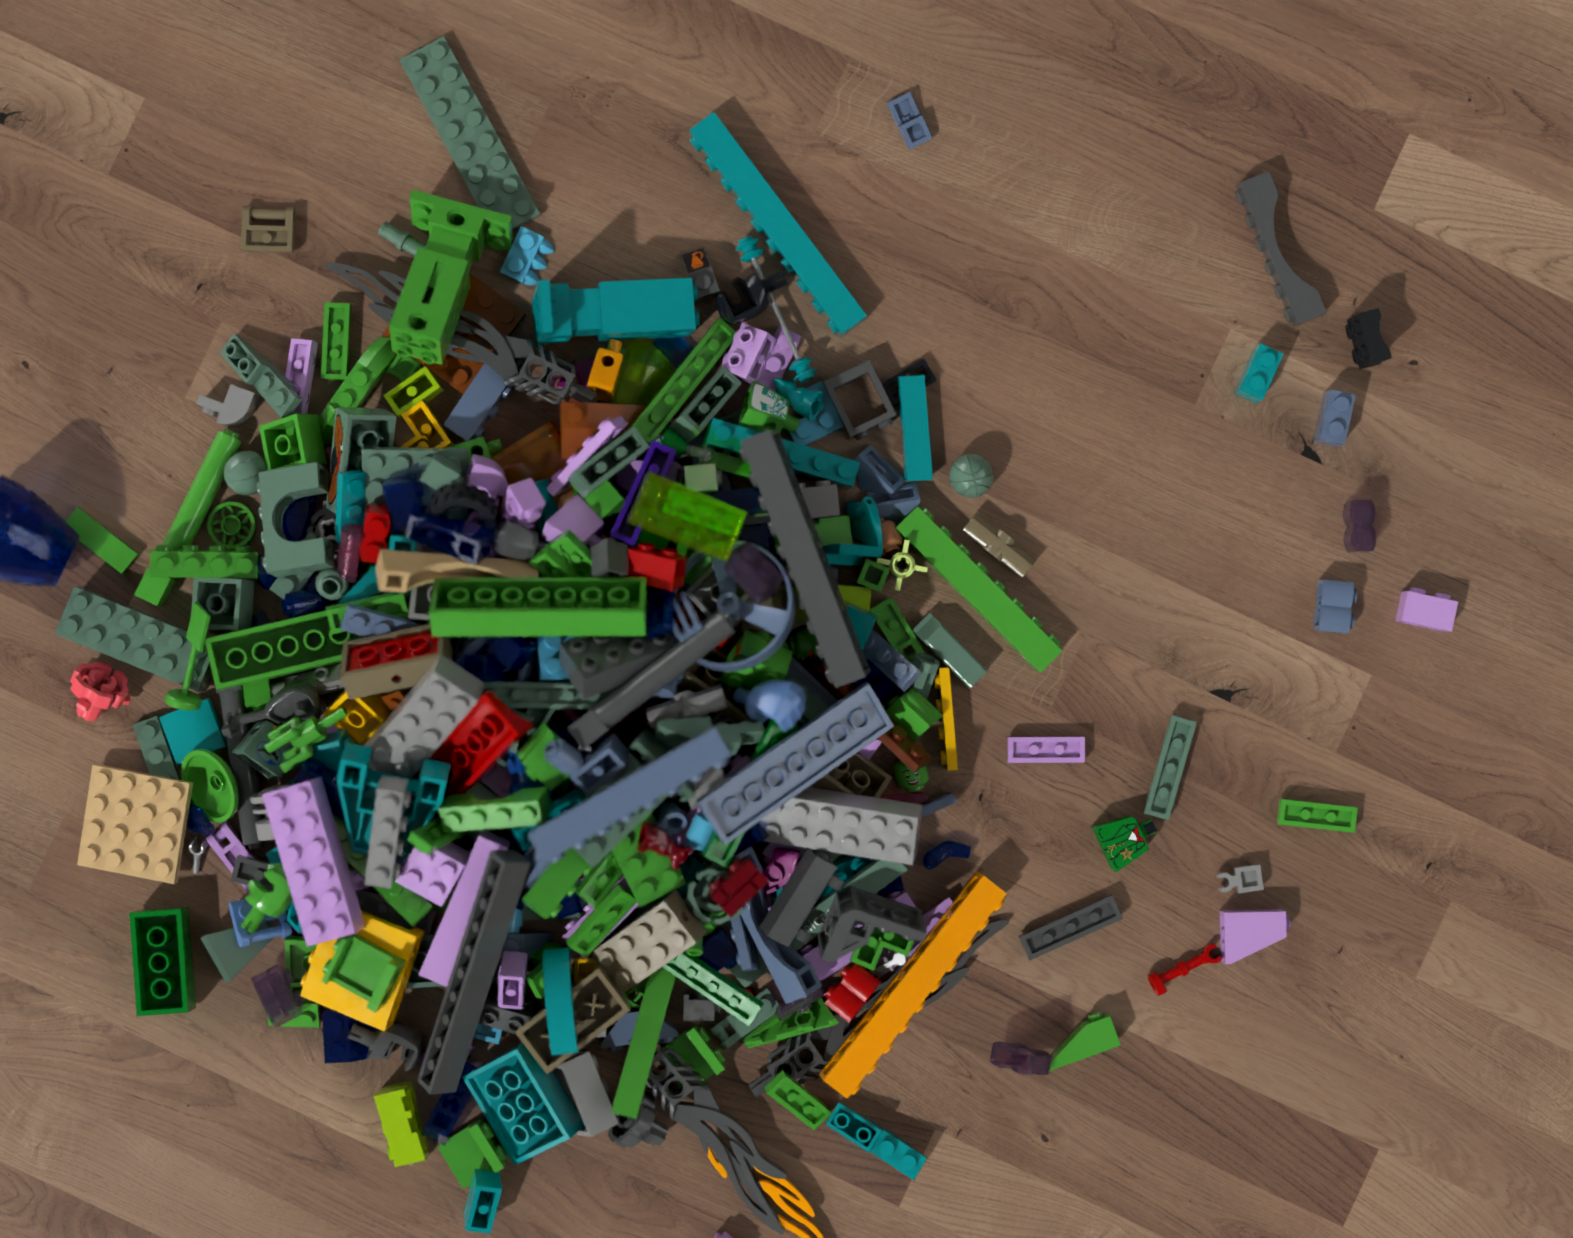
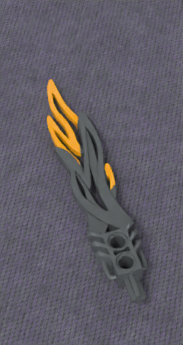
M659 1045L655 1050L652 1064L656 1061H661L666 1067L663 1070H656L651 1065L646 1085L653 1091V1099L656 1101L657 1096L661 1101V1108L665 1110L666 1106L670 1111L669 1117L672 1120L682 1124L699 1136L702 1147L713 1166L723 1178H727L728 1173L742 1201L762 1222L781 1235L784 1234V1227L801 1238H813L805 1230L778 1214L768 1202L761 1189L768 1193L783 1211L806 1225L818 1238H825L820 1229L811 1220L796 1211L783 1199V1197L787 1198L811 1217L815 1216L814 1209L806 1197L787 1179V1172L758 1150L750 1132L741 1122L720 1109L711 1091L712 1087L708 1082L702 1081L703 1077L700 1073L692 1071L695 1067L691 1063L683 1061L674 1049H664L662 1045ZM677 1080L683 1086L680 1089H672L669 1083ZM694 1090V1102L681 1101ZM704 1120L714 1124L730 1137V1145L734 1154ZM731 1129H733L735 1132H737V1133L739 1134V1136L745 1141V1143H746L748 1146H746V1145L732 1132ZM711 1148H712V1149L715 1151V1153L718 1155L719 1161L715 1158V1156H714V1154H713ZM749 1165L759 1173L780 1183L781 1185L789 1189L792 1193H794L796 1196L790 1194L789 1192L785 1191L784 1189H782L781 1187H779L778 1185L774 1184L769 1180L755 1179Z

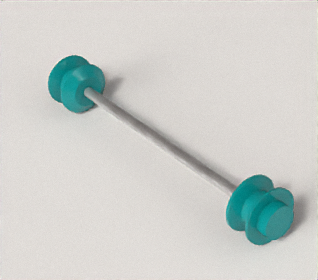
M752 236L745 237L738 242L739 246L735 250L742 251L743 253L740 261L753 263L760 280L765 277L757 259L764 250L757 249L758 238L753 239ZM769 293V301L796 359L791 364L789 370L796 371L797 373L794 381L800 380L801 383H805L815 377L814 373L817 371V368L810 367L809 364L813 360L812 358L800 357L772 293Z

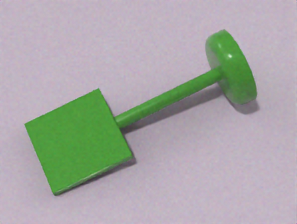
M198 602L193 604L186 638L192 644L183 689L169 690L164 699L165 703L169 706L187 711L198 710L202 704L201 697L189 691L197 652H203L210 615Z

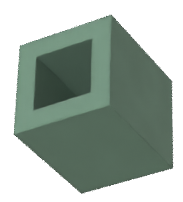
M434 452L421 474L420 481L436 490L441 487L444 489L449 484L458 486V483H461L463 477L460 476L462 467Z

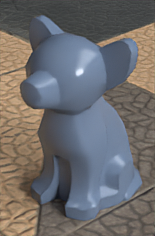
M668 796L652 811L653 815H656L659 819L655 826L665 829L669 837L679 833L687 826V819L683 810Z

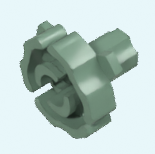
M714 861L711 866L696 871L695 876L699 881L697 885L695 880L688 882L687 897L684 898V901L693 910L695 916L704 923L710 922L711 918L703 914L699 910V906L711 913L723 911L707 893L710 890L708 885L717 876L723 877L730 871ZM743 907L734 915L735 917H739L744 910ZM726 912L723 915L713 917L714 922L718 925L732 919Z

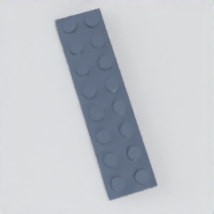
M865 682L702 795L696 802L722 844L727 845L890 730L894 725L870 684Z

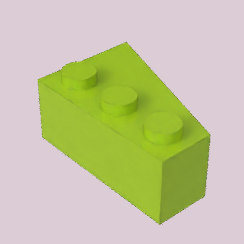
M410 1080L382 1087L374 1095V1099L382 1122V1130L388 1142L387 1151L390 1161L393 1160L395 1167L426 1160L429 1152L413 1081Z

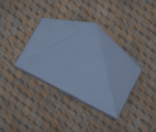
M871 445L855 458L857 462H860L857 473L861 491L892 494L906 481Z
M916 483L901 485L892 494L866 491L867 497L874 499L879 516L885 520L894 521L897 526L921 503Z

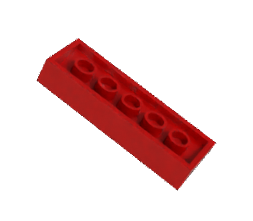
M491 691L483 694L476 705L429 757V760L451 764L443 801L450 794L466 793L469 788L480 782L533 726V724L505 706ZM422 767L416 772L412 779L419 780ZM438 810L433 816L434 819L440 816Z

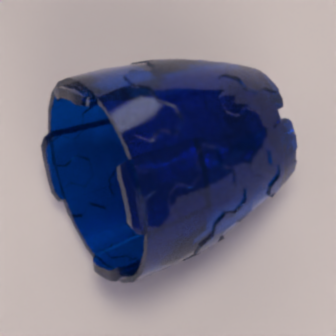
M2 474L0 477V582L23 586L54 587L79 540V535L40 496Z

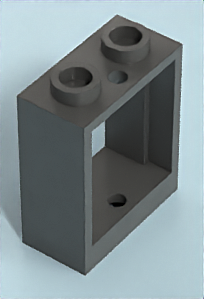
M870 360L823 382L849 439L855 437L857 441L870 435L869 430L877 426L881 430L893 424L892 419L896 417V413ZM869 375L887 413L853 429L835 390Z

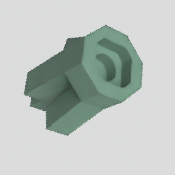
M915 653L912 664L922 674L914 681L912 688L914 687L927 699L940 661L925 653Z

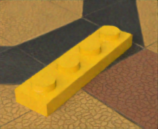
M938 668V674L934 678V688L939 689L940 699H936V709L943 715L942 725H938L939 740L944 741V750H940L941 766L946 765L947 771L958 770L950 671L949 668Z

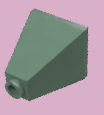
M271 921L260 923L257 931L272 928ZM231 928L205 935L200 939L224 981L228 983L273 938L249 943V946L240 948L235 930Z

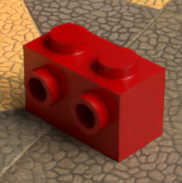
M641 542L639 545L628 550L629 574L625 577H646L647 585L669 591H674L683 586L687 561L686 555L678 554V550L672 548L657 549L654 548V544Z

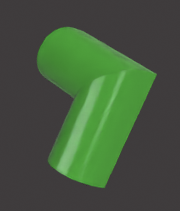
M875 926L868 943L854 950L850 961L874 971L883 947L908 957L914 941H909L894 932H882Z

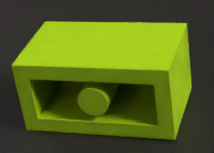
M424 366L383 396L397 416L403 419L401 414L421 400L428 403L445 390L433 373Z

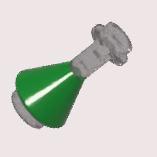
M671 428L665 432L661 431L655 440L677 450V456L687 454L700 458V463L703 465L710 463L713 458L714 449L710 448L709 444H706L704 448L690 445Z

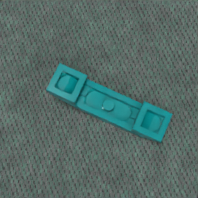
M569 947L543 950L545 1004L552 1056L578 1053Z

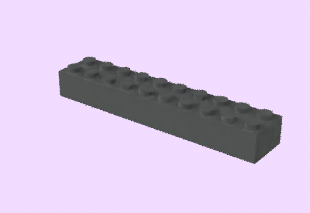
M769 429L742 440V447L739 448L744 462H749L752 469L749 472L751 482L754 487L758 486L762 495L758 497L760 505L764 512L768 511L771 521H768V525L772 535H777L780 545L777 547L780 557L783 561L787 560L790 570H787L789 580L792 585L796 584L799 591V594L796 595L797 601L802 610L806 609L809 617L806 620L807 627L811 634L815 633L818 640L815 646L820 659L824 658L828 666L825 669L828 681L830 683L834 682L837 688L866 677L871 671L778 429Z

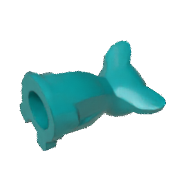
M780 378L773 379L776 392L787 398L797 413L812 422L823 408L824 402L821 401L824 395L823 392L817 391L813 393L805 388H796L797 383L794 380L783 381Z

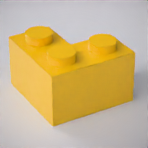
M423 400L401 414L415 436L400 447L448 448L455 445L427 403Z

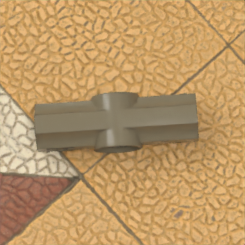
M977 513L974 514L962 529L965 534L979 543L988 555L996 561L1004 563L1021 578L1036 561L1018 547L1008 534L999 528L993 527Z

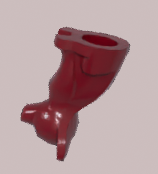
M648 821L642 823L637 845L638 852L645 853L646 850H651L659 856H668L671 867L677 870L680 864L686 862L689 853H694V849L684 844H674L669 835L660 827Z

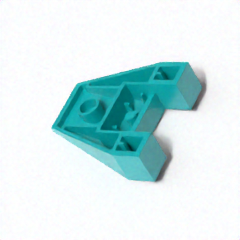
M346 742L340 760L337 784L352 852L367 855L369 853L376 793L381 776L407 779V792H411L409 807H404L403 816H408L406 830L401 832L400 840H404L402 856L398 855L397 861L404 862L414 847V844L408 840L411 832L430 822L442 804L451 764L425 759L419 780L369 770L373 748Z

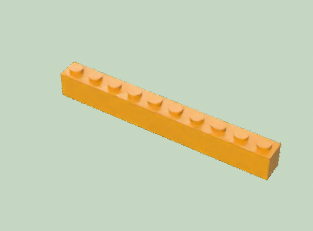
M977 871L926 936L924 942L918 946L819 1073L824 1082L847 1099L851 1094L854 1095L860 1089L862 1079L866 1074H871L878 1064L877 1060L883 1053L886 1054L892 1048L893 1040L897 1034L903 1033L910 1023L909 1019L914 1013H918L923 1008L929 993H933L938 989L941 984L940 979L946 972H950L955 967L957 957L962 951L965 952L969 949L975 934L987 926L989 916L993 911L1001 908L1007 893Z

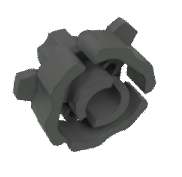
M653 1092L643 1093L637 1119L622 1115L616 1117L619 1124L609 1128L608 1137L613 1143L622 1148H633L641 1140L653 1146H660L665 1141L668 1128L665 1124L654 1119L656 1113L653 1110L656 1107V1103L653 1099Z

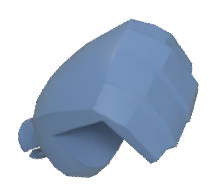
M764 681L755 686L752 691L738 687L733 696L736 703L746 705V711L751 720L766 722L769 718H772L783 732L793 728L806 709L805 702L807 697L803 688L789 681Z

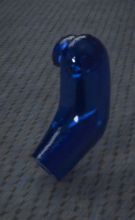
M950 840L944 841L924 855L923 864L927 869H933L947 858L959 857L968 859L971 846Z

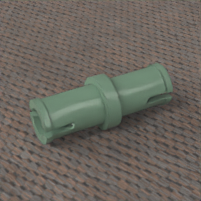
M387 221L379 229L378 235L395 244L398 250H405L413 256L416 255L418 247L423 249L426 247V245L414 239L411 233L403 232Z

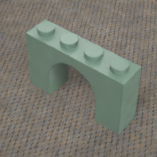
M318 462L258 472L257 491L261 498L259 516L263 523L261 541L265 548L263 566L266 572L275 577H283L319 571L326 568H335L333 542L325 538L290 542L283 531V517L290 504L302 497L329 493L327 468Z

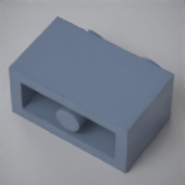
M1332 389L1324 392L1313 442L1337 448L1345 445L1356 397L1355 394Z

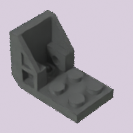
M852 886L836 892L817 935L821 959L833 962L866 945L875 926L885 933L894 932L900 934L909 941L918 940L924 942L927 930L922 910Z

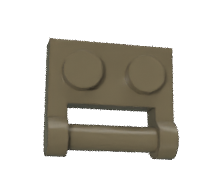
M243 206L241 251L294 253L295 207H286L285 210L253 209L252 206ZM280 219L285 220V226L252 225V220Z

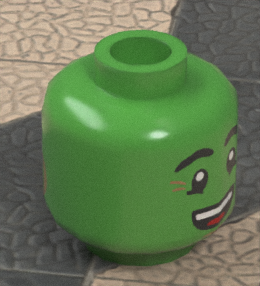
M898 760L893 765L897 786L905 789V792L921 790L929 780L927 765L915 773L901 760Z

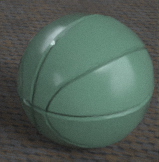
M241 451L232 455L224 466V480L228 487L240 495L258 493V472L267 471L265 459L253 451Z
M964 454L953 462L949 471V480L953 490L960 496L978 498L991 488L994 481V471L990 462L985 457L978 454Z

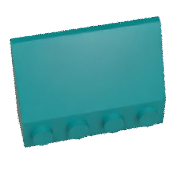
M523 1042L511 1047L462 1077L514 1166L570 1139L585 1126L554 1072L550 1071L546 1074Z

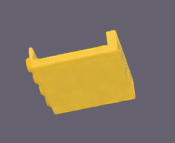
M361 910L365 928L356 934L406 961L385 1006L375 1013L366 1008L369 1002L332 981L328 984L322 982L325 975L322 972L326 962L333 958L335 954L333 947L338 938L318 943L316 948L312 950L308 962L311 963L309 970L304 974L300 986L303 987L300 996L385 1031L395 1021L425 930L418 927L408 930Z

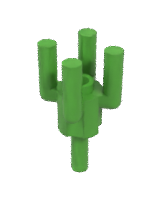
M341 707L321 720L311 716L303 722L299 717H293L268 733L271 741L264 744V747L268 753H271L289 741L291 742L293 747L283 753L286 761L280 764L281 769L286 773L314 755L312 746L327 738L325 729L348 716V712L344 707Z

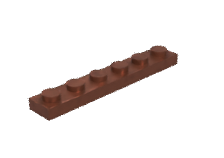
M824 658L811 659L804 667L838 701L858 687L854 682L837 688L834 682L830 683L825 673V669L828 666ZM888 716L894 727L878 737V739L915 773L927 765L932 756L909 736L904 728L900 727Z

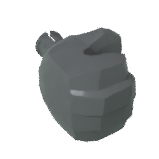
M394 1022L387 1030L382 1031L378 1029L375 1032L354 1023L353 1029L348 1034V1039L368 1046L367 1059L389 1060L394 1044L402 1045L401 1060L405 1063L404 1070L408 1072L413 1069L424 1051L421 1033L417 1029L401 1023Z

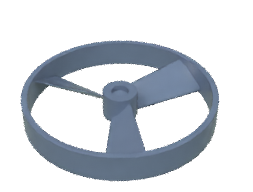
M719 541L695 551L686 561L685 576L698 562L710 555L721 594L716 604L718 610L700 621L701 624L718 611L722 614L727 612L732 619L741 617L776 635L765 649L739 662L714 663L703 659L697 661L698 664L709 669L733 672L748 669L762 663L780 648L794 622L796 595L786 570L767 550L746 541ZM736 549L759 553L777 565L787 586V610L742 602L737 597ZM678 589L674 591L667 590L665 604L667 603L668 606L672 605L671 600L675 598ZM665 614L668 630L671 632L676 641L679 642L680 640L676 637L671 627V624Z

